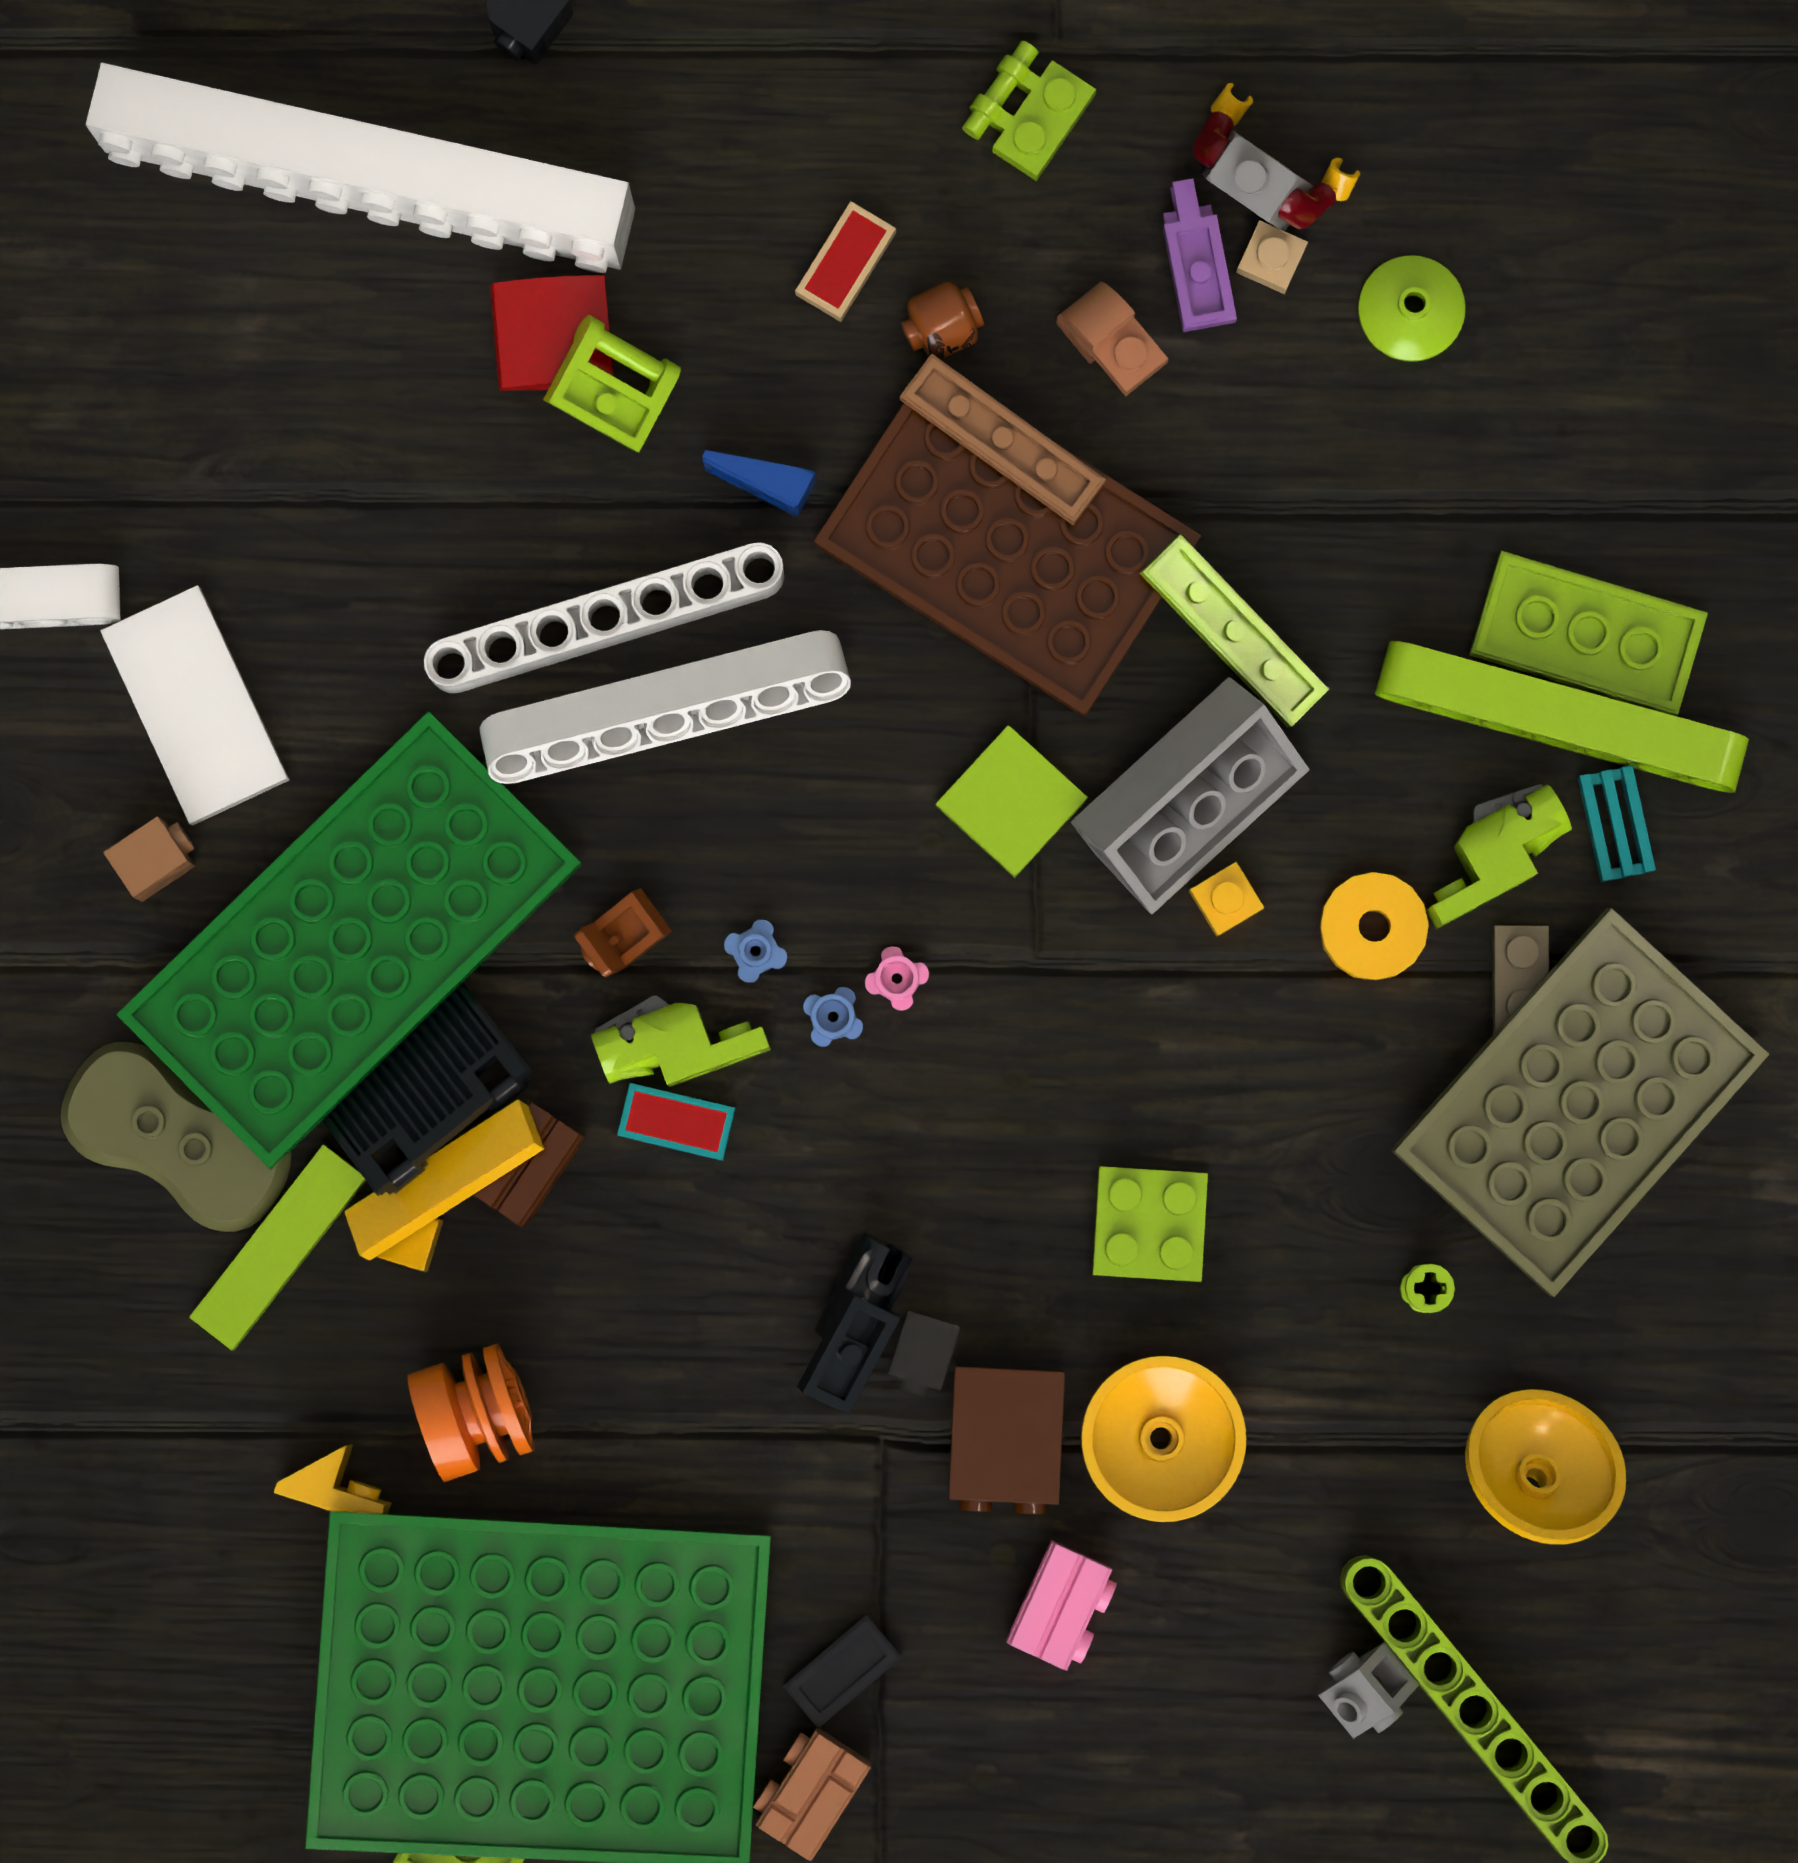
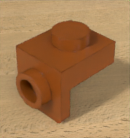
M639 888L629 893L595 922L579 929L574 933V937L581 946V953L585 961L592 968L598 970L602 976L608 977L630 966L670 934L672 930L643 890Z

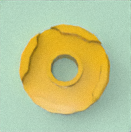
M1376 872L1353 876L1335 888L1322 908L1320 919L1323 949L1336 967L1352 977L1365 980H1382L1395 977L1414 964L1426 945L1429 927L1424 903L1414 889L1393 875ZM1378 912L1386 918L1389 930L1387 936L1382 941H1368L1361 935L1359 920L1363 914Z

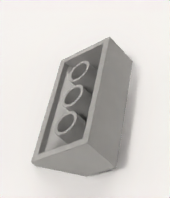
M1228 677L1071 821V824L1104 865L1149 913L1153 914L1310 769L1266 706L1232 678Z

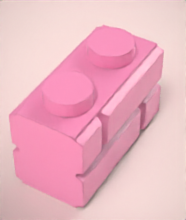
M1051 1540L1006 1638V1643L1066 1671L1072 1660L1081 1664L1094 1637V1633L1086 1630L1094 1610L1102 1613L1105 1612L1117 1585L1116 1582L1109 1580L1112 1568Z

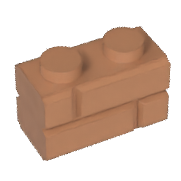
M817 1727L810 1738L803 1733L798 1735L783 1761L791 1765L780 1785L770 1779L753 1808L761 1812L756 1822V1826L809 1861H812L872 1765L869 1760Z

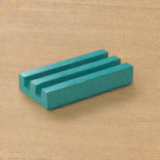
M1633 765L1579 776L1577 780L1600 883L1654 872L1656 868ZM1621 780L1639 859L1638 864H1632L1614 781ZM1600 784L1603 787L1620 864L1619 868L1611 869L1593 786Z

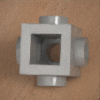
M1384 1641L1360 1658L1353 1651L1338 1661L1328 1672L1333 1680L1318 1696L1354 1739L1371 1727L1380 1733L1393 1724L1403 1714L1400 1706L1420 1683Z

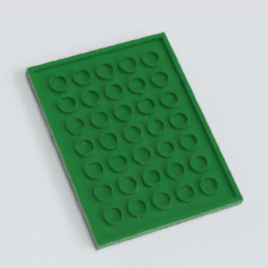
M330 1510L305 1849L609 1863H749L771 1536L765 1534Z

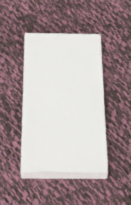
M198 585L100 630L190 825L193 826L290 780L202 589Z

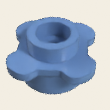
M766 920L755 921L751 929L740 935L736 933L729 934L724 942L725 951L734 956L739 966V978L747 983L757 981L760 974L767 972L771 968L781 969L787 962V953L783 948L778 947L772 936L774 932L773 925ZM758 946L761 949L759 956L751 955L750 950L752 947Z
M839 987L834 994H828L823 997L813 994L806 998L803 1010L811 1017L813 1025L811 1039L816 1045L826 1047L834 1039L842 1037L856 1039L862 1033L863 1023L856 1018L853 1008L856 997L851 989ZM830 1012L838 1014L839 1017L836 1022L828 1020Z

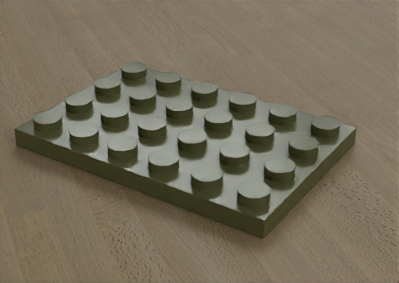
M1606 908L1395 1144L1391 1151L1545 1293L1555 1297L1770 1054L1612 908Z

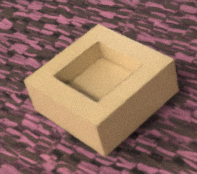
M1259 220L1236 273L1285 294L1308 242Z

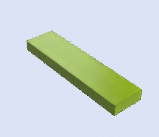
M1181 534L1176 536L1139 573L1287 728L1292 727L1329 690Z
M323 1144L189 1318L230 1350H235L366 1180L359 1170Z

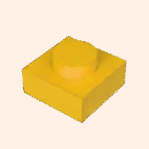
M1237 862L1189 890L1216 937L1264 909L1263 904Z

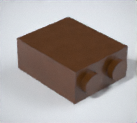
M955 1366L948 1498L950 1500H959V1510L992 1512V1502L1014 1503V1513L1047 1514V1504L1059 1505L1065 1372Z

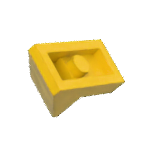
M352 1444L346 1445L277 1482L274 1490L275 1494L329 1511L388 1514L391 1502L379 1499L381 1489L353 1480H350L348 1488L340 1486L352 1450Z

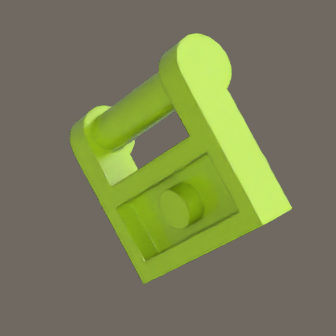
M587 315L578 326L573 344L543 400L627 448L640 452L679 378L681 367L666 358L662 361L657 360L605 330V324L602 321ZM594 349L649 379L650 386L646 394L589 363L588 361Z

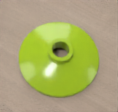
M1401 256L1380 265L1366 280L1359 298V321L1367 339L1383 354L1401 361H1423L1445 351L1457 338L1465 318V299L1457 279L1442 264L1422 256ZM1409 296H1417L1423 301L1424 308L1417 313L1410 312L1406 309L1404 300Z

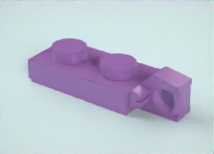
M1193 178L1172 182L1173 187H1170L1174 211L1163 213V233L1183 332L1235 323L1237 320L1217 214L1213 215L1211 204L1199 207Z

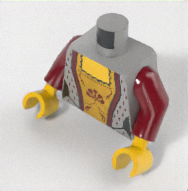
M1228 83L1211 105L1212 114L1200 131L1193 147L1194 157L1206 166L1202 173L1205 179L1283 231H1286L1289 225L1297 229L1306 228L1323 215L1336 200L1345 201L1348 199L1360 176L1359 170L1352 175L1343 173L1339 170L1343 159L1334 158L1322 181L1313 186L1232 130L1252 105L1253 98L1249 95L1244 102L1239 101L1230 91L1234 84Z

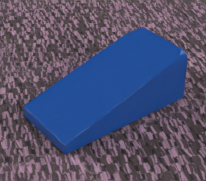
M705 450L702 456L706 472L794 517L796 515L799 516L817 481L816 472L804 468Z

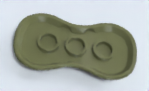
M113 1042L103 1045L93 1052L79 1067L64 1095L61 1106V1124L69 1143L77 1152L95 1163L129 1169L149 1176L167 1189L187 1215L206 1228L221 1232H237L250 1228L260 1221L272 1208L287 1181L291 1168V1151L270 1170L149 1047L142 1044Z

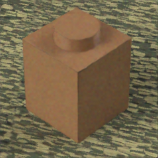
M158 816L103 852L132 897L141 902L196 867L188 855L195 847L178 822L169 826L166 821Z

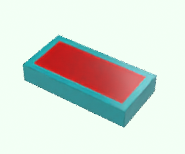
M630 1083L617 1136L724 1161L736 1108Z

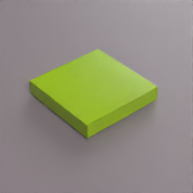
M1008 725L936 803V807L1016 878L1085 803L1088 797Z

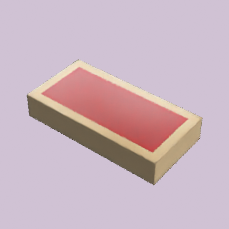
M850 201L795 290V295L841 322L895 236L896 228Z

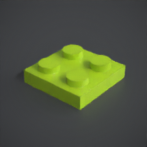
M1099 1166L1092 1275L1202 1282L1208 1173Z

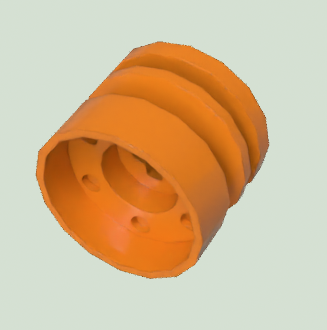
M498 1343L483 1348L487 1373L485 1374L482 1373L473 1353L462 1355L465 1381L456 1383L453 1375L444 1363L407 1375L411 1400L425 1444L443 1482L480 1470L478 1445L484 1442L487 1443L498 1463L509 1460L504 1435L509 1434L520 1456L535 1451L531 1432L532 1414L517 1371L506 1360Z

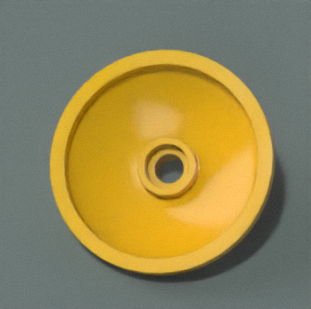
M1155 1356L1133 1361L1121 1367L1098 1387L1084 1415L1081 1447L1083 1459L1092 1481L1104 1497L1113 1505L1141 1519L1156 1522H1174L1205 1512L1219 1502L1230 1490L1244 1462L1246 1428L1242 1411L1236 1398L1216 1374L1204 1366L1187 1359ZM1160 1427L1166 1429L1170 1435V1442L1163 1449L1155 1448L1150 1440L1151 1433Z
M1533 1389L1506 1394L1493 1401L1483 1410L1469 1432L1465 1449V1463L1470 1484L1477 1498L1500 1524L1524 1538L1546 1544H1571L1585 1540L1602 1530L1614 1517L1622 1503L1626 1490V1468L1621 1449L1605 1423L1586 1406L1570 1397L1552 1391ZM1527 1477L1535 1479L1539 1483L1540 1488L1532 1485L1527 1480Z

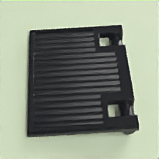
M462 982L322 1121L377 1196L383 1195L385 1192L389 1195L393 1192L396 1194L426 1170L425 1166L428 1165L426 1159L477 1117L487 1109L491 1112L496 1109L499 1111L528 1087L526 1084L530 1082L528 1076L532 1070ZM499 1060L509 1074L488 1090L478 1076ZM397 1143L406 1158L386 1173L375 1159Z

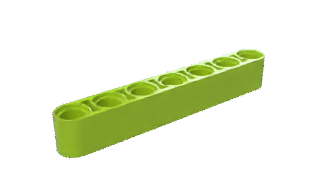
M1400 641L1389 642L1375 691L1378 697L1394 703L1623 766L1633 765L1634 769L1728 793L1736 791L1749 742L1747 737L1735 732Z
M1364 1555L1356 1556L1349 1560L1343 1567L1340 1576L1341 1588L1346 1597L1420 1683L1425 1693L1551 1846L1569 1863H1599L1606 1855L1608 1849V1836L1603 1826L1397 1576L1377 1558ZM1363 1567H1375L1381 1575L1380 1588L1371 1596L1363 1597L1358 1595L1353 1587L1355 1574ZM1407 1609L1412 1611L1416 1618L1415 1631L1405 1639L1393 1638L1388 1626L1390 1617L1399 1610ZM1434 1653H1446L1451 1660L1449 1675L1441 1681H1429L1424 1674L1425 1661ZM1478 1695L1483 1697L1487 1707L1484 1718L1476 1724L1469 1725L1463 1723L1459 1712L1462 1702L1470 1696ZM1506 1739L1518 1740L1522 1748L1520 1760L1511 1767H1501L1495 1759L1497 1746ZM1542 1782L1554 1783L1557 1789L1556 1802L1546 1810L1534 1809L1531 1804L1532 1790ZM1576 1826H1589L1593 1836L1589 1848L1581 1853L1570 1852L1566 1842L1568 1833Z

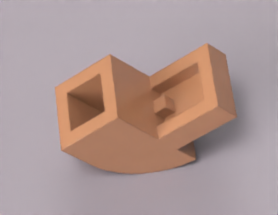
M1099 282L1057 316L1056 324L1087 362L1091 364L1096 360L1121 392L1127 396L1166 365L1168 357L1134 318L1135 312L1127 302L1104 282Z

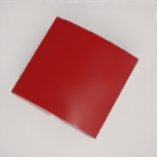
M605 275L532 278L497 282L490 285L499 391L548 390L573 344L578 326L587 315L602 321L605 324L604 329L609 332ZM594 349L588 362L613 376L612 358Z

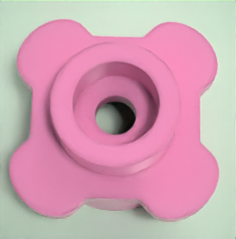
M888 947L881 953L882 962L877 970L867 975L865 986L870 994H881L889 999L894 1009L899 1011L907 1010L913 1004L912 995L918 986L928 981L929 971L925 964L921 962L913 963L904 957L900 948ZM896 973L902 976V981L899 984H895L892 981V976Z

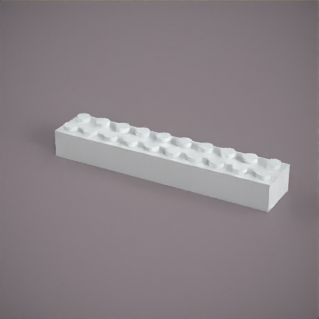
M101 63L85 124L97 140L98 145L102 147L105 153H109L108 159L121 165L139 167L140 162L144 161L161 165V172L177 178L191 179L192 173L212 177L211 182L213 184L230 190L242 191L244 184L263 188L265 196L283 202H295L296 196L315 200V206L319 209L335 214H346L348 208L368 212V219L388 226H398L399 220L420 224V231L436 237L449 238L451 232L472 236V243L489 249L501 250L503 243L524 248L523 254L537 260L551 262L554 261L555 255L576 260L575 266L595 273H606L607 267L621 270L635 213V205L629 182L106 63Z

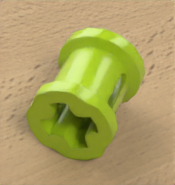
M1422 1264L1412 1267L1409 1273L1403 1276L1400 1285L1403 1301L1408 1303L1414 1311L1422 1313H1434L1443 1310L1452 1301L1455 1291L1454 1281L1449 1272L1435 1264ZM1425 1273H1430L1431 1282L1440 1284V1293L1431 1295L1430 1304H1425L1424 1295L1415 1294L1414 1291L1415 1283L1423 1282Z

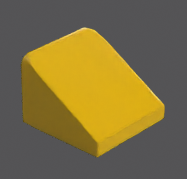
M434 1219L377 1257L422 1272H428L444 1220Z

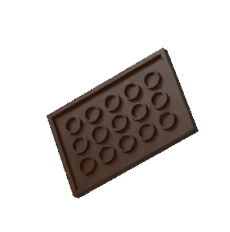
M904 403L813 543L814 546L1085 718L1162 599V596L1139 573L1176 536L1181 534L1195 548L1202 535L1072 454L1074 457L1101 475L1106 481L1076 523L1072 525Z

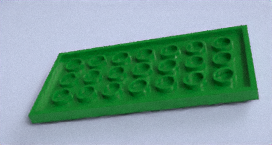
M428 711L116 1015L272 1170L582 865L501 783L492 780L488 770Z

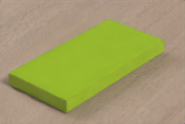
M1501 551L1496 562L1469 655L1622 702L1677 716L1708 613Z

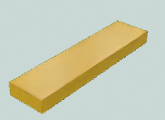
M519 1099L429 1156L426 1159L428 1163L425 1166L426 1170L395 1194L393 1192L389 1195L385 1192L383 1195L377 1196L373 1192L345 1210L344 1213L358 1254L369 1261L544 1150L529 1106Z

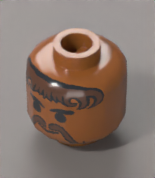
M950 281L939 284L909 299L907 303L909 319L901 322L905 336L913 351L923 348L928 357L933 354L940 360L975 344L978 340L977 328L984 326L981 313L969 288L965 287L960 290L955 283Z

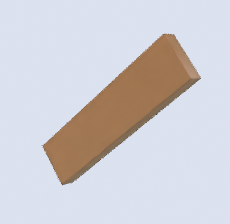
M933 354L929 356L900 395V401L1072 525L1076 523L1105 484V478Z

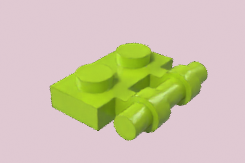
M1021 41L1011 56L1005 55L996 68L999 74L985 95H977L969 107L972 113L962 129L976 140L981 138L989 125L1002 133L994 144L992 152L1037 181L1095 97L1096 89L1053 60L1042 76H1037L1029 70V66L1039 52L1028 42ZM1018 87L1027 93L1028 96L1016 114L1012 116L1002 106L1014 88Z

